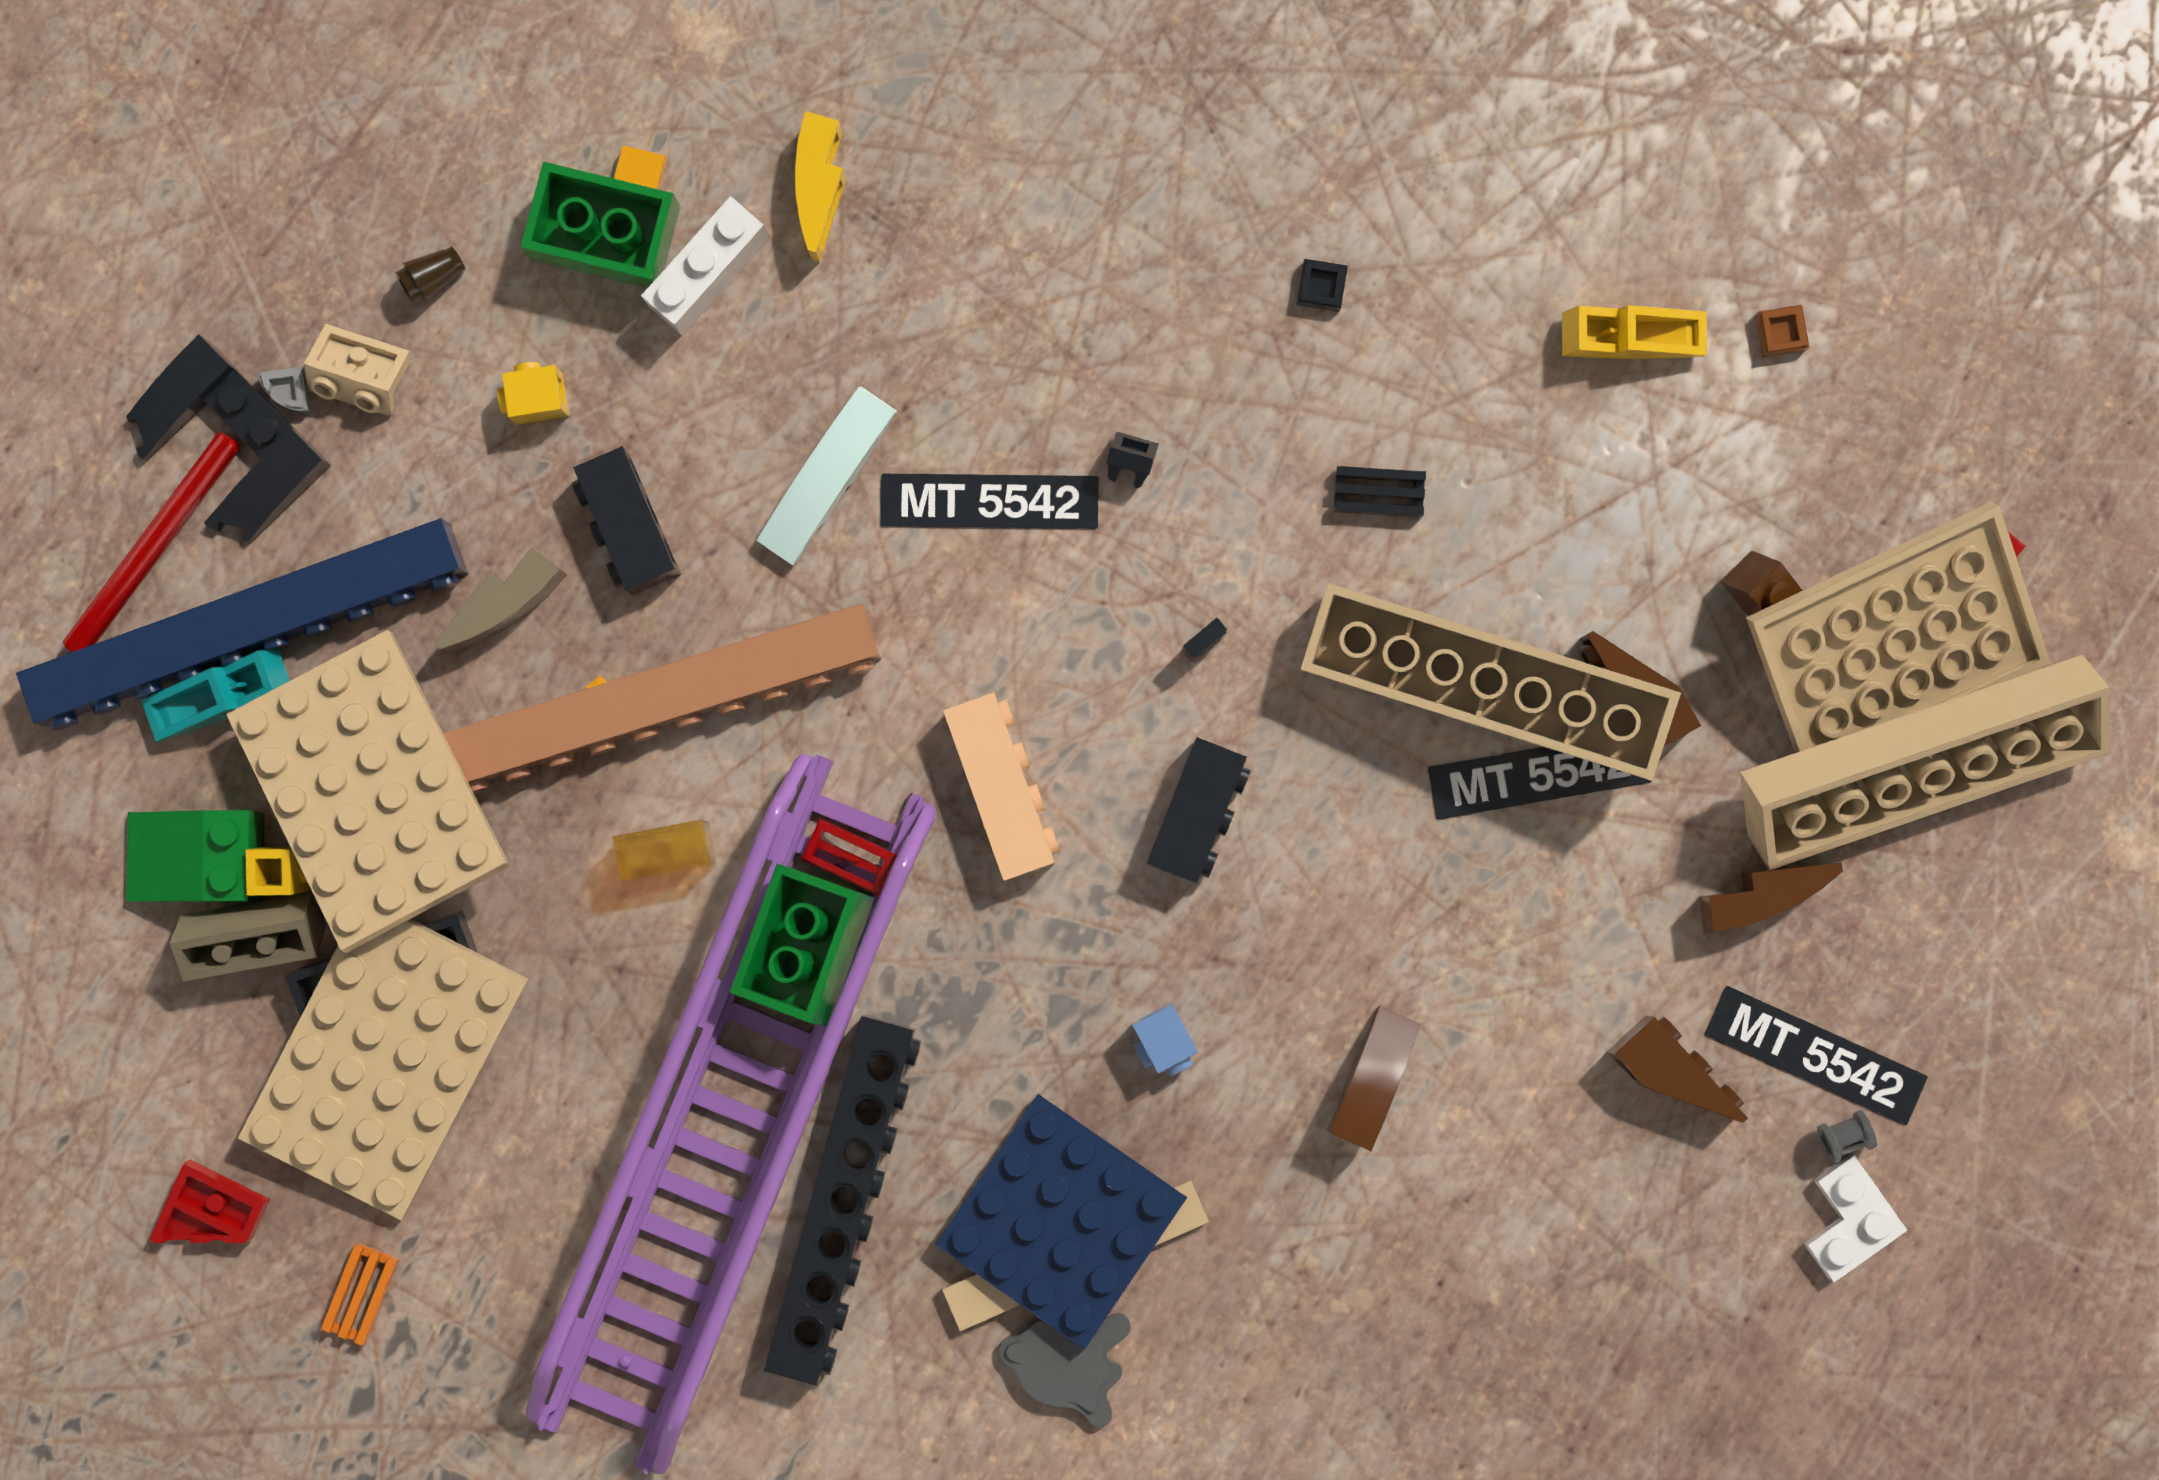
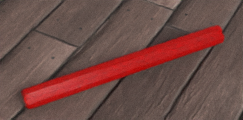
M221 432L214 436L64 638L63 645L66 649L74 652L96 643L237 453L239 444L235 440Z

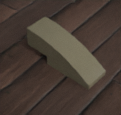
M530 548L505 582L489 572L434 644L446 652L453 653L476 645L504 631L544 601L567 574L540 553Z

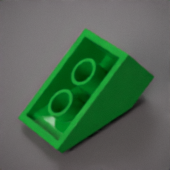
M252 810L128 812L126 902L263 901V895H247L246 850L264 847V812Z

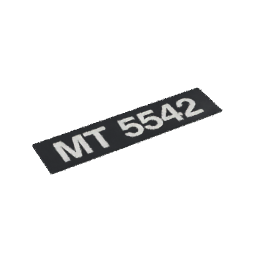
M883 473L881 477V526L1097 529L1098 476Z
M1547 747L1428 767L1437 819L1651 782V780Z
M1730 986L1725 987L1706 1031V1035L1904 1125L1908 1124L1928 1078L1925 1074Z

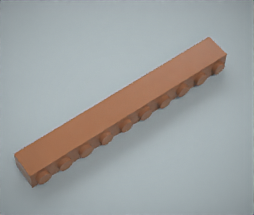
M861 603L443 734L473 793H477L488 788L486 781L502 776L505 782L519 780L531 775L529 768L544 763L547 764L548 769L561 767L574 762L573 753L576 754L586 750L590 751L591 756L606 753L617 748L615 741L631 736L634 742L648 740L659 736L658 728L675 723L677 729L690 727L703 722L702 714L715 710L719 711L720 716L735 713L746 708L744 701L761 696L762 702L777 700L789 695L787 688L804 683L805 689L819 687L830 683V675L847 670L848 676L861 674L874 669L873 661L882 658L866 607Z

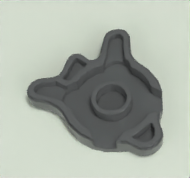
M1123 1313L1109 1315L1084 1350L1043 1320H1039L1020 1334L1007 1336L1000 1345V1358L1003 1363L1013 1369L1024 1390L1038 1402L1053 1407L1075 1409L1082 1413L1091 1425L1104 1427L1112 1420V1409L1107 1399V1392L1122 1376L1121 1365L1108 1359L1106 1353L1108 1349L1128 1336L1131 1328L1130 1321Z

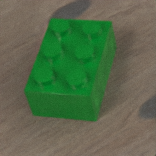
M543 161L520 248L530 260L648 288L665 269L681 206L674 193Z
M777 863L730 993L803 1021L827 1026L875 898Z

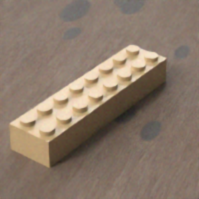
M1330 583L1327 584L1300 669L1653 781L1681 692Z
M2080 655L1740 772L1747 835L1767 868L1772 870L2110 754L2109 686L2086 658Z

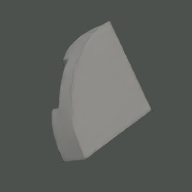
M303 367L258 372L262 388L277 404L293 412L311 413L309 391Z

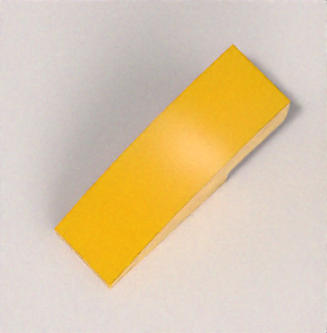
M805 111L798 137L795 163L796 201L800 226L807 250L813 261L821 262L846 183L843 168L833 165L843 132L839 121Z
M1579 305L1562 312V356L1607 359L1707 356L1706 312L1627 305L1619 309Z

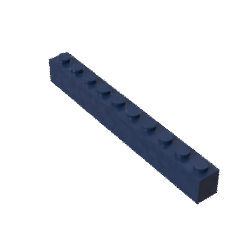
M439 518L16 672L33 724L51 726L52 730H60L77 724L79 722L77 716L91 711L94 712V715L112 712L121 707V700L136 696L138 700L147 698L162 691V685L176 680L178 682L184 681L217 665L224 667L252 652L261 649L282 650L290 645L288 639L305 634L306 638L323 635L331 631V624L346 618L349 623L364 620L374 615L373 608L389 603L390 607H398L416 600L415 593L432 588L433 592L449 589L459 583L457 578L468 574L451 524Z

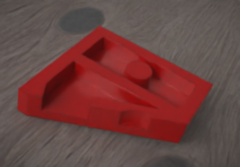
M190 1159L183 1163L149 1240L154 1243H164L167 1240H190V1243H209L212 1240H221L224 1243H247L253 1239L270 1198Z

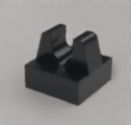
M1116 431L1106 462L1108 463L1109 480L1116 482L1120 470L1123 468L1129 469L1135 474L1133 487L1140 488L1147 476L1150 475L1159 443Z

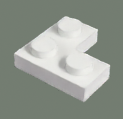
M1849 1154L1814 1179V1182L1834 1208L1839 1218L1803 1244L1829 1281L1835 1283L1908 1231L1854 1155Z

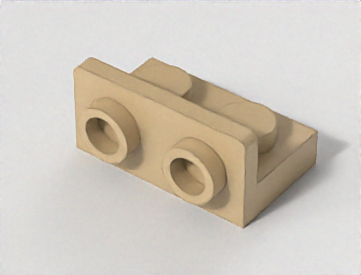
M325 324L304 362L307 388L322 398L337 399L355 405L368 413L377 412L391 416L395 409L393 394L411 362L410 351Z

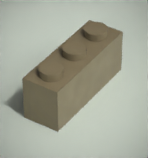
M313 892L180 915L169 945L184 982L317 958L326 929Z

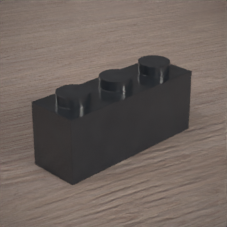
M621 446L573 467L578 480L571 482L581 506L584 507L589 504L595 521L590 522L589 526L598 546H607L612 562L607 563L606 566L616 588L624 586L625 591L634 595L681 575L630 453Z
M1196 737L1148 857L1147 865L1195 884L1198 883L1200 876L1209 878L1218 853L1211 851L1217 834L1226 835L1235 812L1227 809L1233 792L1242 794L1251 772L1250 769L1243 767L1247 759L1246 756Z

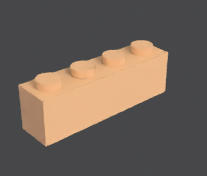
M991 693L943 710L1003 881L1005 882L1055 864L1052 854L1060 852L1052 827L1043 829L1037 812L1045 810L1037 784L1028 787L1022 772L1023 769L1029 768L1030 765L1022 742L1013 744L1007 728L1015 725L1007 700L998 702L995 693Z

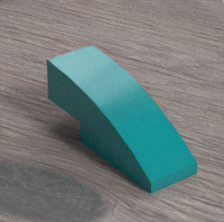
M259 650L224 667H212L144 698L141 702L155 741L159 742L227 719L226 714L289 682L290 679L279 650Z

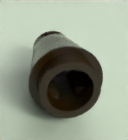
M451 246L445 250L443 249L403 262V268L396 271L395 275L403 290L414 304L421 299L427 302L458 276V273L466 270L456 250Z

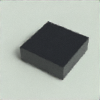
M1304 259L1296 305L1340 312L1348 266Z
M1215 618L1185 643L1181 651L1191 662H1195L1225 637L1227 628L1218 618Z

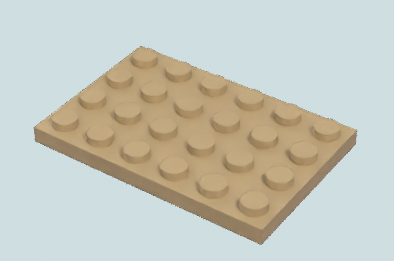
M1993 502L1982 505L1746 617L1795 753L2022 676L2051 664L2000 506Z
M387 629L226 714L341 951L348 953L510 866L406 658L390 630Z
M412 919L348 953L341 951L338 945L238 1139L402 1220L529 979Z

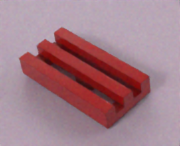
M819 819L801 860L880 897L897 854L834 824ZM828 832L885 859L882 866H878L823 840L824 833ZM820 848L877 875L875 882L872 883L815 856L817 849Z

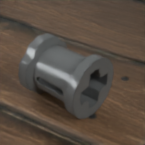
M1862 1110L1854 1112L1852 1118L1828 1126L1826 1123L1817 1126L1821 1145L1828 1159L1833 1164L1840 1162L1843 1155L1864 1147L1871 1150L1877 1146L1874 1130Z

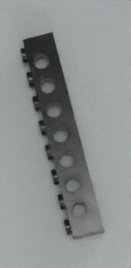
M865 1014L860 1018L766 1361L765 1372L816 1386L822 1374L831 1375L837 1354V1349L830 1347L834 1329L843 1331L850 1304L842 1303L846 1285L855 1286L862 1260L854 1258L858 1241L867 1242L874 1216L866 1214L870 1197L879 1198L886 1172L878 1170L882 1153L891 1154L898 1128L890 1126L894 1109L903 1110L910 1084L902 1082L906 1065L915 1066L922 1040L914 1038L916 1028ZM883 1054L892 1060L894 1071L890 1078L880 1080L871 1074L869 1064L873 1056ZM869 1098L879 1103L882 1115L878 1122L866 1123L860 1119L857 1108L861 1100ZM861 1143L866 1146L870 1154L867 1165L855 1167L847 1161L845 1152L849 1144ZM840 1187L852 1189L857 1195L856 1208L850 1211L839 1209L833 1199L836 1189ZM834 1231L842 1235L845 1240L844 1252L838 1255L827 1253L821 1243L824 1233ZM815 1276L828 1278L833 1285L832 1296L826 1299L815 1297L810 1291V1280ZM806 1320L815 1322L821 1330L820 1340L814 1343L803 1341L797 1332L800 1322Z

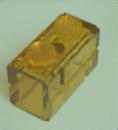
M703 819L613 836L621 881H634L691 870V868L698 869L716 865L709 822Z

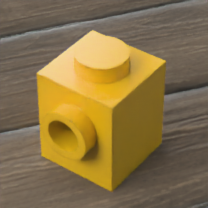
M526 362L513 366V372L502 373L504 387L497 388L499 407L502 414L508 413V418L516 425L569 417L563 373L555 365L541 367L538 362Z
M290 846L260 847L246 850L247 895H293L310 891V886Z

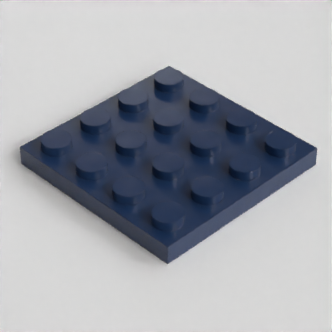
M1038 1094L935 1245L1085 1350L1187 1199V1196Z

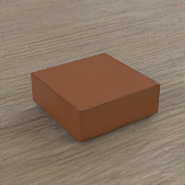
M1802 305L1758 311L1755 314L1762 358L1802 352L1810 348Z

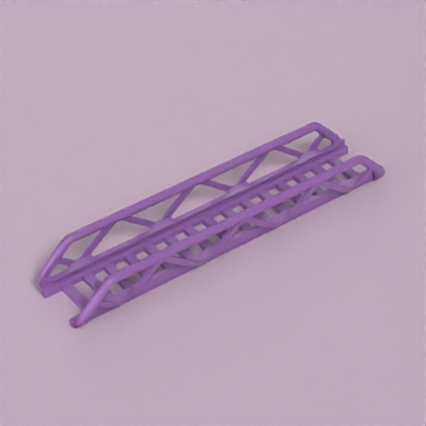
M800 754L794 760L764 815L543 1349L526 1407V1417L531 1422L538 1424V1429L541 1431L543 1429L551 1432L558 1431L571 1399L648 1430L635 1462V1467L644 1470L643 1473L648 1474L649 1471L656 1474H664L671 1464L680 1433L688 1417L700 1382L704 1378L725 1321L754 1256L760 1236L779 1195L785 1175L812 1109L827 1078L839 1043L843 1039L855 1004L897 907L905 882L935 820L936 808L924 802V797L913 793L909 795L897 826L820 795L834 761L818 754L815 757L808 754ZM806 776V781L792 813L788 812L787 810L797 793V788L803 777ZM814 811L890 842L887 850L897 854V857L880 897L872 893L868 895L875 899L827 1026L815 1024L812 1033L735 1002L737 995L730 993L776 864L791 867L796 853L803 855L810 838L804 836V833ZM818 848L815 856L872 883L876 880L877 875ZM766 859L770 860L772 863L723 980L718 979L717 977ZM727 1020L804 1050L795 1075L718 1044ZM699 1027L703 1030L654 1149L647 1147L695 1030ZM710 1061L787 1092L778 1117L701 1086ZM693 1103L770 1134L761 1158L684 1128L683 1126ZM677 1145L752 1176L744 1199L740 1200L667 1170L666 1168L675 1146ZM658 1187L735 1218L726 1243L650 1212L649 1209ZM629 1196L633 1198L585 1316L580 1318L578 1317L580 1308L626 1197ZM644 1230L717 1260L718 1263L709 1285L631 1253L640 1231ZM623 1272L701 1303L692 1326L690 1327L615 1296L614 1294ZM608 1314L683 1345L674 1369L597 1338L605 1315ZM588 1357L666 1388L657 1411L579 1380ZM558 1366L563 1369L547 1405L545 1404L546 1397L550 1391L555 1369Z

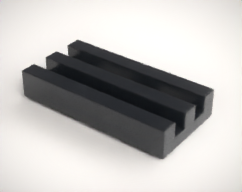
M1337 466L1333 512L1422 518L1424 516L1423 503L1425 498L1426 471ZM1345 478L1415 482V488L1344 483ZM1344 494L1414 499V505L1343 502Z

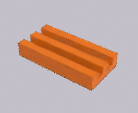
M359 1242L354 1244L320 1330L328 1333L334 1332L338 1334V1337L343 1339L349 1338L361 1346L367 1344L400 1259ZM363 1256L368 1257L367 1263L344 1321L341 1324L337 1320ZM381 1262L385 1264L361 1327L359 1330L352 1328L377 1264Z

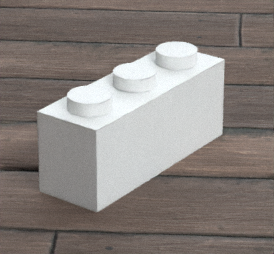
M730 196L646 289L641 297L649 308L682 336L770 238L765 226Z

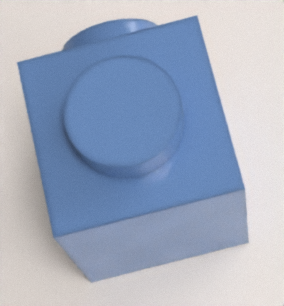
M1172 1003L1132 1023L1140 1039L1139 1042L1133 1044V1047L1145 1069L1154 1065L1158 1074L1167 1070L1169 1076H1173L1194 1064L1190 1057L1198 1053Z

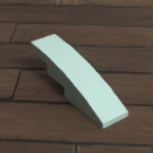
M858 387L800 470L756 541L791 565L798 563L819 527L826 523L847 487L854 483L897 411L863 387Z

